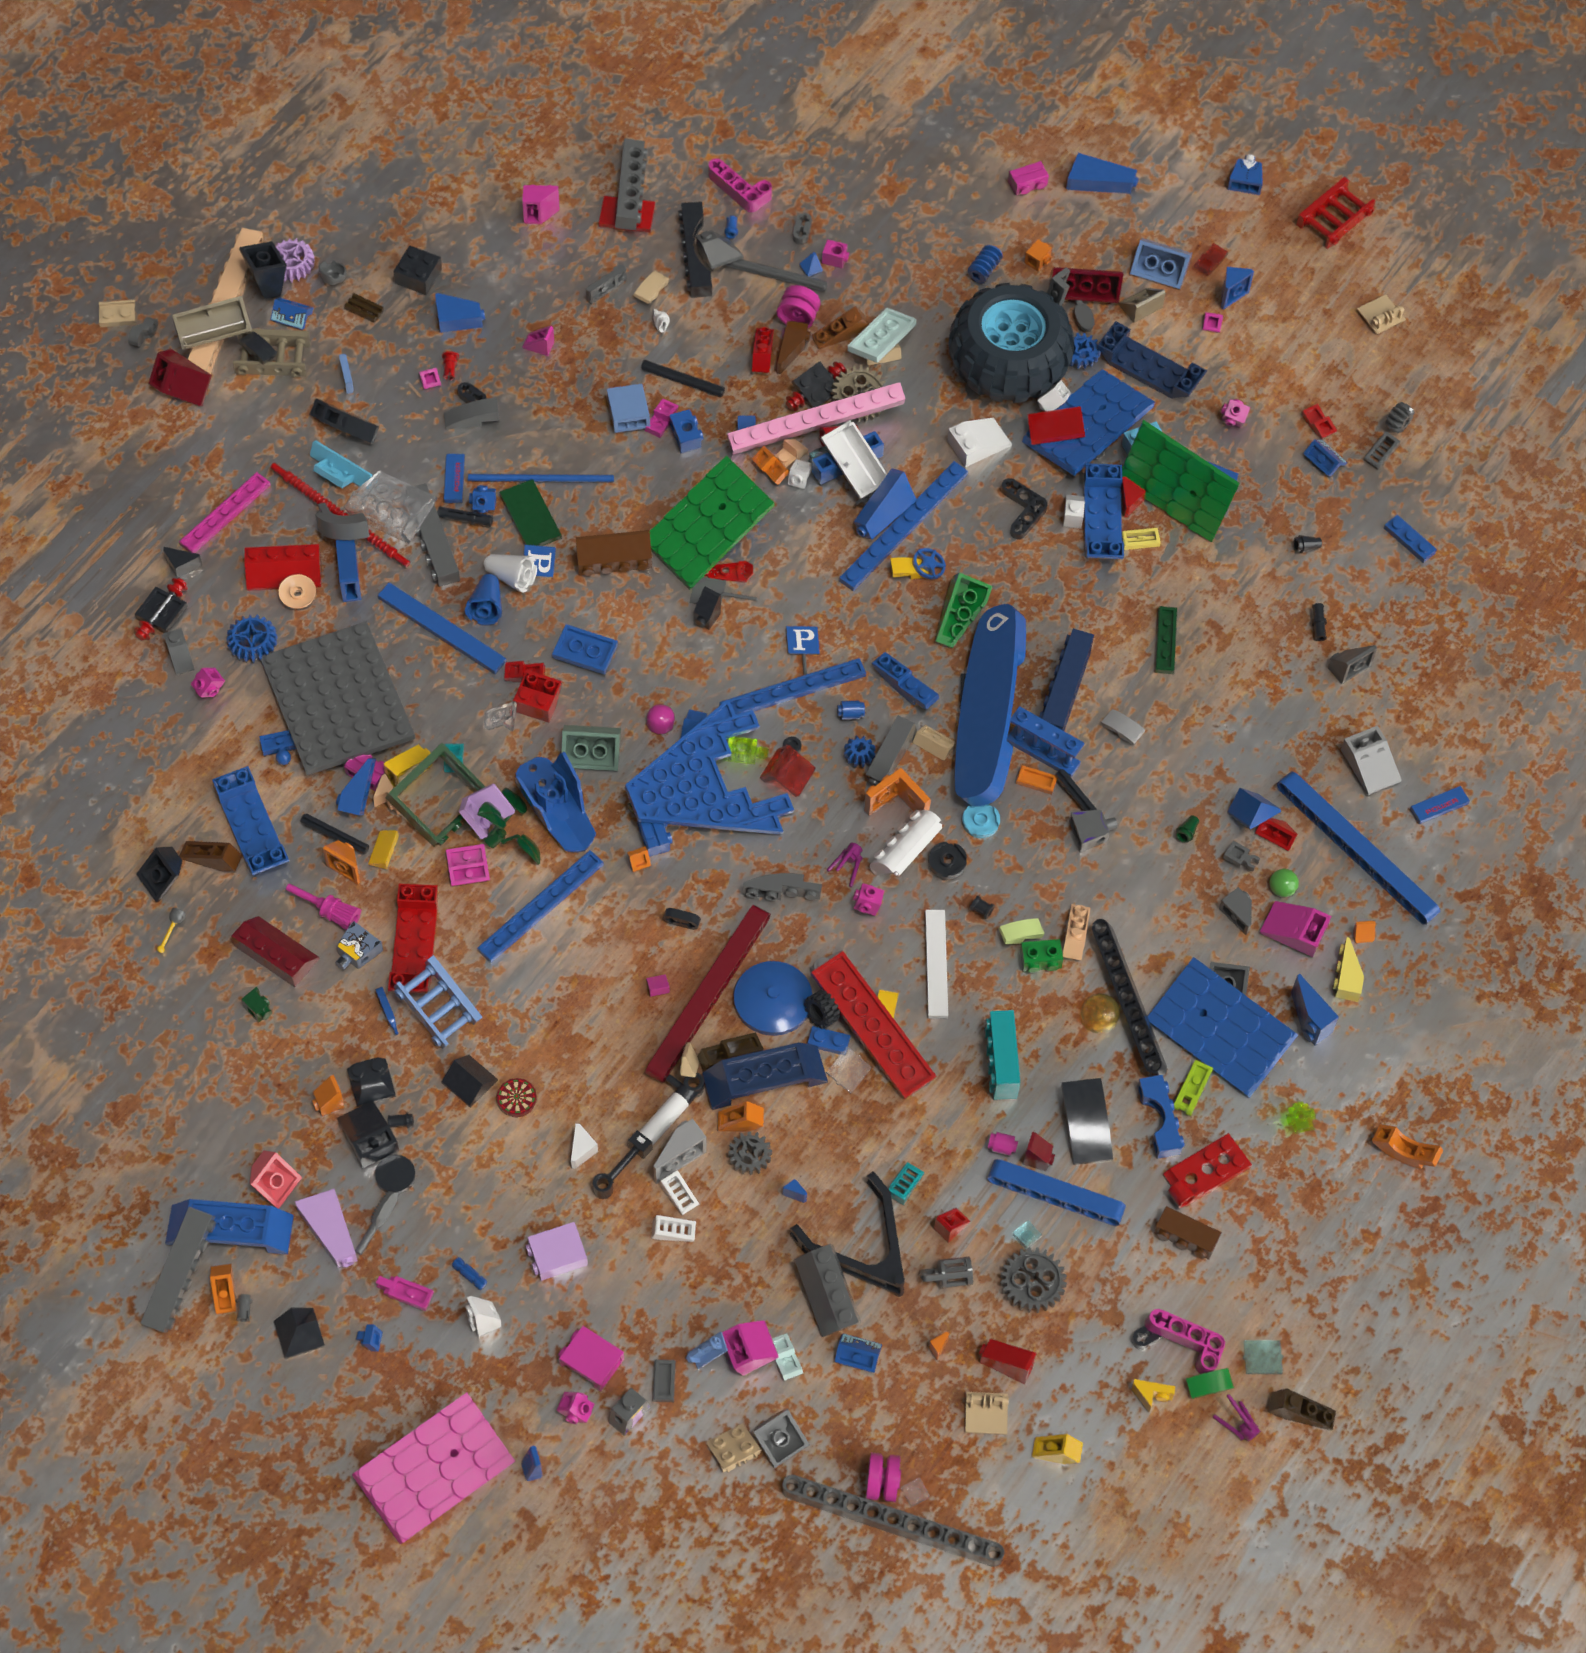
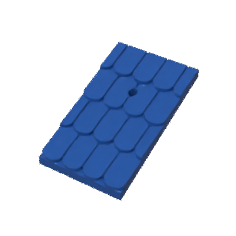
M1102 369L1083 383L1081 388L1071 394L1065 403L1055 409L1081 406L1085 437L1032 445L1029 430L1023 437L1022 442L1075 476L1085 467L1086 463H1090L1148 413L1154 407L1155 401Z
M1195 957L1191 959L1176 981H1174L1152 1012L1147 1016L1152 1025L1201 1062L1213 1067V1071L1249 1098L1298 1036L1288 1026Z

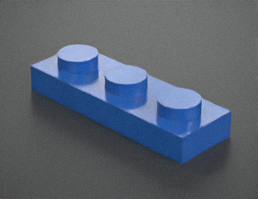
M1398 515L1384 526V529L1422 563L1426 562L1437 551L1431 543Z

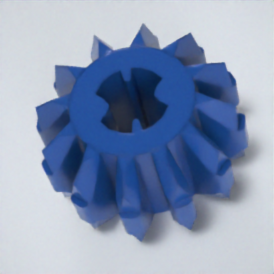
M856 735L854 740L849 738L848 744H845L844 757L847 758L848 764L854 763L855 768L858 764L864 768L865 763L870 765L872 759L875 758L876 747L872 745L871 739L865 740V736L859 739Z

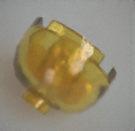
M1098 993L1091 995L1081 1007L1082 1024L1093 1033L1110 1032L1119 1021L1120 1009L1118 1003L1107 994Z

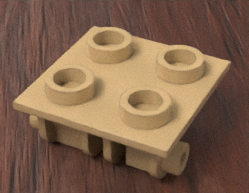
M1387 295L1357 308L1376 334L1406 321L1402 315L1404 312L1403 306H1395Z
M966 1392L965 1433L1007 1435L1008 1394Z
M743 1423L706 1442L720 1463L719 1466L723 1473L726 1471L729 1473L730 1470L736 1468V1464L740 1467L741 1461L746 1464V1460L750 1461L753 1458H757L761 1451Z

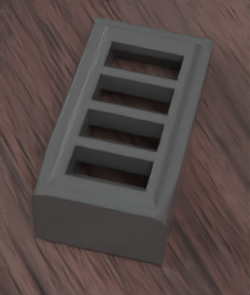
M1385 431L1366 454L1364 460L1379 469L1399 447L1400 441ZM1386 441L1391 447H1388L1384 442ZM1382 446L1387 450V452L1383 451L1379 447ZM1376 450L1384 456H1379L1377 453H1375ZM1373 455L1380 461L1377 463L1370 457Z

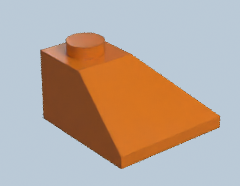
M339 840L325 845L323 852L326 866L358 885L360 878L354 848L349 843H343Z

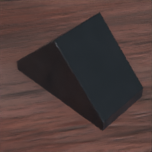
M168 547L163 548L165 559L177 578L202 566L200 554Z

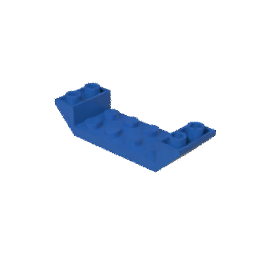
M1085 464L1084 538L1087 558L1124 559V541H1122L1121 526L1122 465Z
M246 766L212 779L223 811L252 875L289 862L285 849L278 839L258 793L249 767Z
M188 1199L173 1204L171 1207L165 1241L166 1245L174 1244L190 1206L215 1216V1228L212 1233H208L206 1238L209 1243L266 1247L268 1253L288 1255L294 1215L269 1205Z

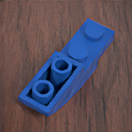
M884 652L872 662L873 667L889 685L911 704L917 703L927 710L939 699L938 693L915 678L909 668L888 653Z

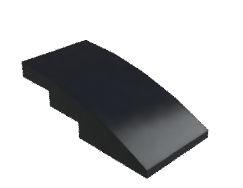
M1101 1078L1062 1082L1061 1088L1067 1122L1066 1129L1073 1165L1113 1161L1108 1115Z

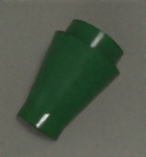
M1194 815L1189 816L1176 829V838L1183 843L1193 840L1197 825L1200 822L1199 819Z

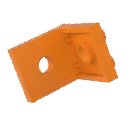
M900 768L893 774L883 777L876 786L872 785L867 789L864 811L870 816L898 795L913 812L916 810H930L931 799Z

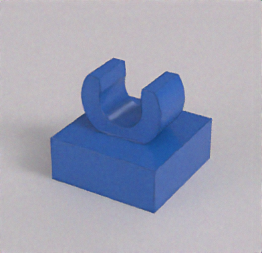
M367 1324L365 1331L357 1332L356 1340H361V1344L370 1351L379 1352L383 1332L374 1324Z

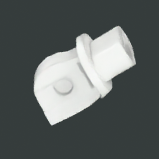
M654 309L652 316L655 327L660 332H665L669 324V316L666 312Z

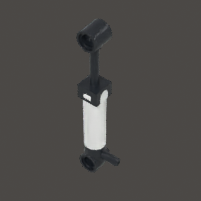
M696 1072V1077L685 1076L683 1083L671 1074L666 1077V1081L677 1090L641 1130H636L628 1139V1148L631 1150L609 1174L600 1173L594 1177L593 1192L597 1198H609L613 1193V1180L636 1155L645 1159L653 1150V1145L695 1098L702 1095L704 1092V1079L701 1074ZM691 1083H697L699 1086L691 1087L689 1085ZM600 1184L608 1185V1187L604 1189H601L598 1186Z

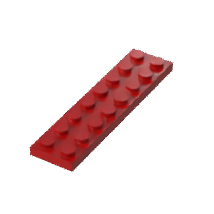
M844 951L811 972V976L823 991H827V994L830 993L831 998L836 1000L834 1003L838 1004L839 1007L837 1009L840 1010V1015L904 1100L937 1077Z

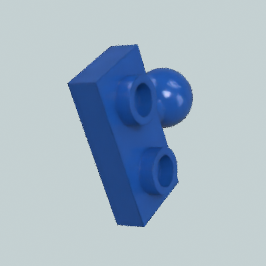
M289 730L259 736L263 756L277 753L276 761L280 765H287L291 761V754L288 751L296 749Z

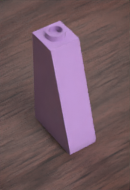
M335 1189L295 1201L298 1213L336 1266L349 1267L357 1261V1257Z

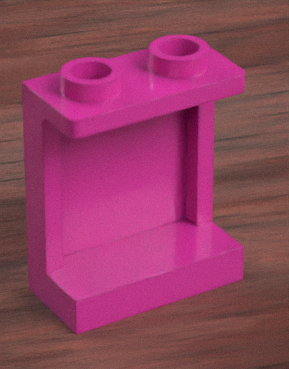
M582 1326L580 1330H576L573 1333L568 1347L564 1346L558 1356L560 1357L559 1363L563 1367L566 1365L594 1383V1388L601 1392L623 1362L624 1352L585 1326Z

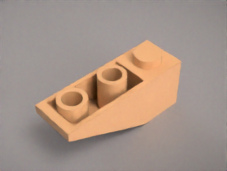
M1071 904L1063 957L1082 960L1090 907Z

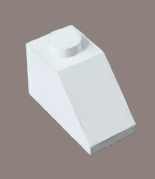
M1060 380L1059 383L1054 384L1048 392L1038 399V404L1044 412L1053 411L1066 402L1071 392Z
M1066 495L1063 527L1081 529L1084 516V496Z

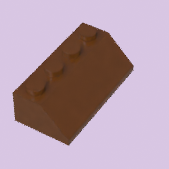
M649 530L576 537L579 576L628 572L631 570L643 571L652 568Z

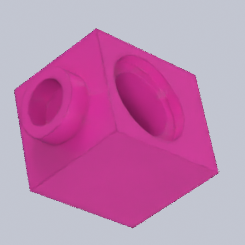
M827 239L822 253V264L842 268L844 262H848L850 252H847L848 244Z

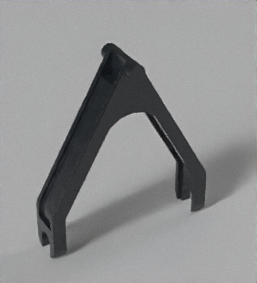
M872 1171L867 1175L869 1179L866 1183L882 1202L890 1253L884 1261L875 1265L864 1264L837 1252L836 1254L844 1273L890 1291L897 1297H901L904 1294L905 1278L891 1192L878 1175ZM798 1224L790 1228L792 1231L790 1236L804 1254L822 1247L813 1243Z

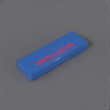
M446 454L444 503H463L465 454Z
M1459 786L1412 805L1410 810L1417 822L1421 824L1468 805L1470 800L1462 787Z

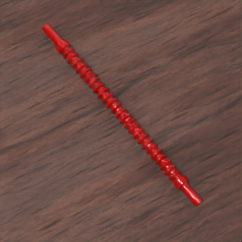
M275 462L272 463L270 466L272 470L282 476L285 482L290 483L295 489L297 488L298 491L309 497L310 500L313 499L314 503L317 505L326 503L331 513L348 516V513H344V510H340V507H337L329 499H325V496H321V493H317L312 487L309 488L308 484L302 482L292 472H287ZM369 530L370 537L363 539H367V542H371V545H375V548H379V551H382L390 559L394 558L406 568L409 567L411 564L409 560L399 554L396 548L391 547L390 544H387L382 538L379 539L378 535L375 536V533H371V530Z

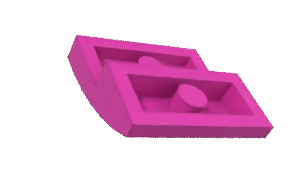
M484 844L446 850L451 886L490 881Z

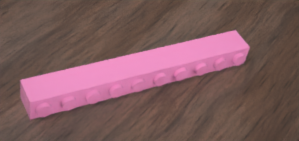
M899 382L728 433L727 440L732 455L816 431L820 427H829L903 405L905 396Z

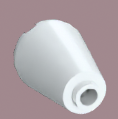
M490 554L484 560L486 572L495 575L499 580L519 592L528 591L526 588L528 585L532 586L537 573V565H534L536 559L532 556Z

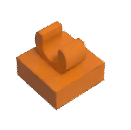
M645 846L627 852L633 872L651 866L648 850Z

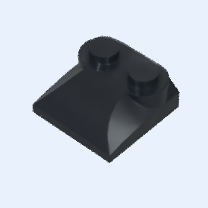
M377 1057L361 1061L347 1068L357 1107L371 1101L375 1103L396 1097L386 1058Z

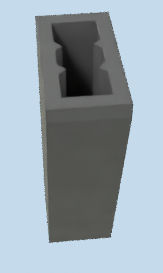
M899 715L896 717L866 773L870 784L876 786L883 777L893 774L917 733L915 723Z

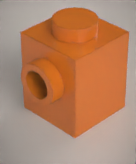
M1038 239L1026 251L1024 263L1039 272L1044 265L1050 263L1052 247Z

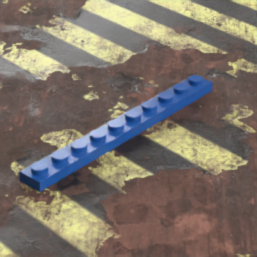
M953 461L916 499L917 501L906 509L839 577V582L854 591L968 475V470Z

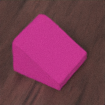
M1205 312L1202 330L1220 333L1223 315Z
M437 368L418 373L423 389L441 385Z
M666 974L646 978L650 997L670 993Z

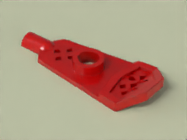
M746 560L736 563L718 564L705 576L713 579L746 583L753 575V564ZM728 569L729 572L724 573L722 570Z

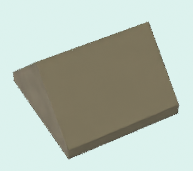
M1146 288L1119 302V305L1135 323L1163 308L1165 290Z

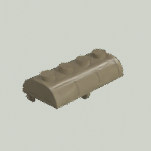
M242 296L172 315L182 350L252 331Z

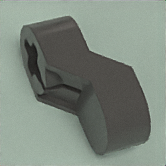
M146 317L142 324L133 326L128 336V343L141 346L144 339L154 337L158 328V320Z

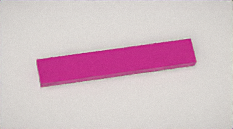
M256 472L179 541L180 545L188 552L196 553L271 486L270 482Z

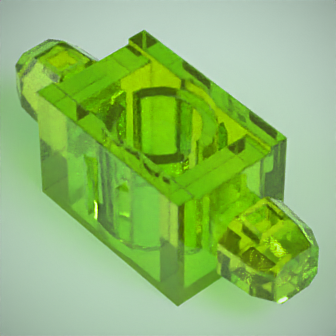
M729 738L728 745L732 754L730 757H727V762L755 765L756 757H759V759L768 758L769 749L763 746L757 747V739Z

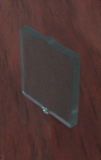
M1244 1340L1245 1355L1243 1359L1245 1360L1246 1374H1283L1282 1359L1284 1356L1281 1355L1280 1340Z

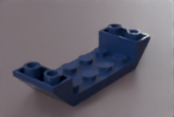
M1115 321L1097 345V348L1110 366L1171 399L1189 397L1205 376L1207 370L1193 362L1188 368L1177 364L1129 338L1131 329Z
M800 1042L721 1060L702 1073L712 1110L731 1106V1099L798 1083L807 1082L808 1087L828 1083L818 1046Z

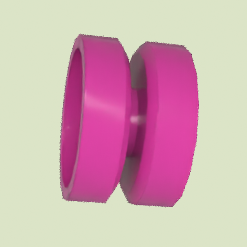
M799 285L789 286L785 289L781 302L776 310L777 316L785 325L788 320L806 323L808 328H810L815 320L821 301L818 295L811 289Z
M871 1452L866 1499L877 1500L880 1495V1487H883L884 1500L896 1502L897 1489L900 1487L901 1478L899 1455H889L886 1467H883V1455Z

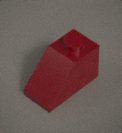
M1032 1132L1023 1165L1047 1171L1048 1165H1053L1056 1155L1052 1153L1054 1146L1037 1133Z

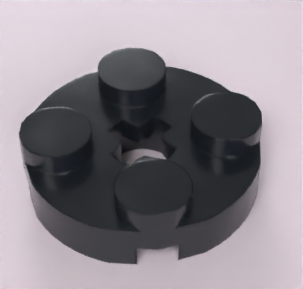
M948 842L938 843L931 849L928 859L929 868L941 880L947 881L956 878L966 869V852L956 843L954 845L948 844ZM945 857L952 859L950 864L944 863Z

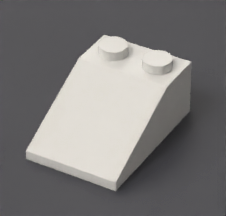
M994 418L965 421L948 429L947 442L965 467L1012 446V443Z

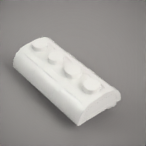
M848 421L821 437V441L832 455L859 499L865 498L879 487L887 473L854 422Z
M929 810L914 811L909 817L910 821L901 825L897 830L899 833L889 838L886 842L887 846L874 855L875 859L870 864L874 875L894 873L895 876H900L942 829V824L939 823L941 819Z

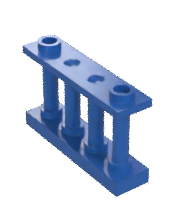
M1019 706L1011 717L1010 722L1016 726L1007 737V741L1015 748L1056 771L1064 769L1072 777L1081 764V761L1075 757L1085 743Z

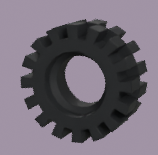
M819 990L805 999L804 1006L807 1007L805 1011L809 1013L807 1015L808 1018L811 1017V1022H815V1026L821 1029L830 1026L840 1018V1010L837 1009L839 1006L834 1003L836 1000L831 998V994H827L825 990Z

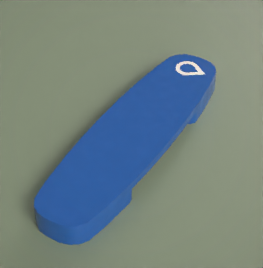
M1009 604L994 606L988 609L979 619L964 682L956 745L955 792L961 799L973 807L990 804L1001 795L1013 752V746L1007 741L1014 701L1017 666L1023 663L1026 655V619L1016 608Z

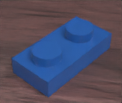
M812 1026L808 1044L818 1046L819 1050L846 1056L851 1035Z

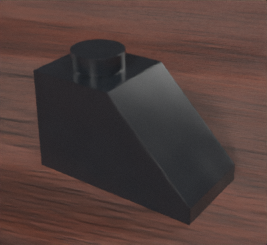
M705 586L693 612V622L701 628L710 630L721 614V594Z

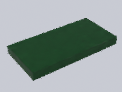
M533 479L499 491L500 497L525 545L544 546L562 539V535Z

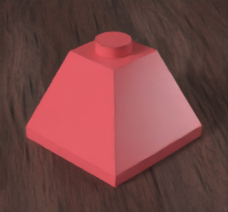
M264 1150L252 1165L250 1185L273 1207L279 1209L302 1177L276 1152Z

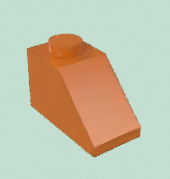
M334 1075L329 1076L313 1091L315 1098L312 1100L315 1111L320 1110L322 1116L345 1108L342 1094Z
M748 1101L718 1112L719 1131L748 1132L764 1126V1108Z
M232 1264L211 1266L210 1280L216 1314L236 1312Z

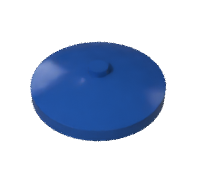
M779 961L762 962L750 967L739 978L734 990V1006L740 1020L751 1030L769 1036L784 1035L796 1030L807 1019L809 1013L805 1011L807 1007L804 1006L805 999L812 995V989L805 975L794 966Z

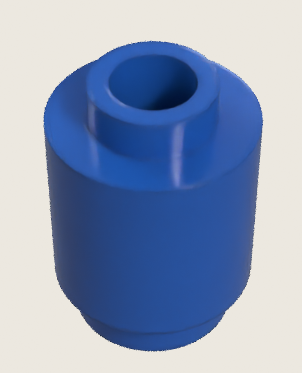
M859 700L841 701L840 705H837V715L841 716V720L860 719V717H865V704Z

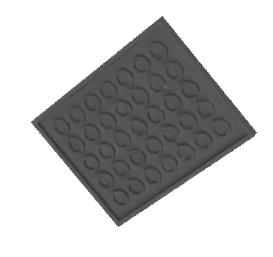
M367 621L269 653L267 656H262V665L306 775L346 763L349 759H354L361 755H369L416 739Z

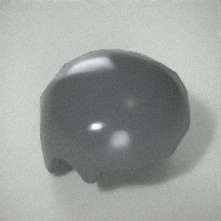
M335 260L330 264L323 261L319 265L320 277L326 284H339L347 276L346 267Z

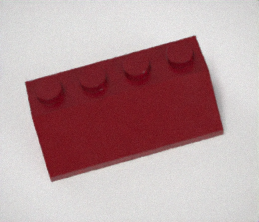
M1052 268L1050 272L1049 285L1051 279L1065 268ZM1068 268L1070 272L1066 283L1069 285V289L1065 299L1119 303L1124 272Z
M259 916L244 921L231 935L236 948L293 987L300 983L320 959L319 956Z

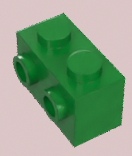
M1060 939L1021 942L1020 955L1023 972L1035 973L1039 970L1056 971L1062 968L1063 954Z

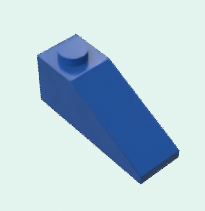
M368 758L341 791L336 800L337 810L355 815H364L376 758Z

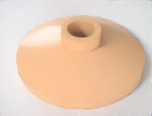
M300 574L287 577L279 587L280 600L284 605L293 609H301L308 606L316 596L314 582L309 577Z

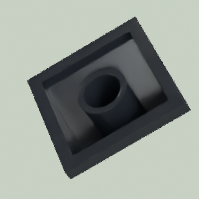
M467 1055L453 1061L441 1083L471 1108L498 1079L472 1056Z

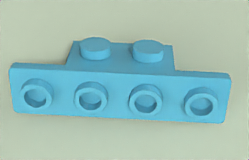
M317 440L313 441L310 456L319 461L314 465V472L340 488L352 482L365 490L370 488L373 476L371 473Z

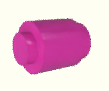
M1000 1132L996 1134L991 1133L988 1148L992 1149L993 1152L1011 1156L1012 1152L1016 1153L1018 1141H1015V1136Z

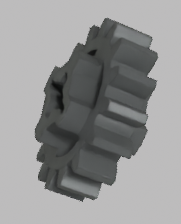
M748 1131L747 1136L740 1133V1139L734 1137V1144L730 1143L728 1157H732L730 1164H735V1170L741 1168L742 1174L749 1171V1174L752 1175L754 1170L759 1174L760 1168L766 1169L767 1163L771 1162L772 1149H769L770 1142L765 1143L766 1137L759 1138L758 1132L754 1136L751 1135L750 1131ZM762 1153H764L762 1159L759 1161L758 1157L762 1156Z

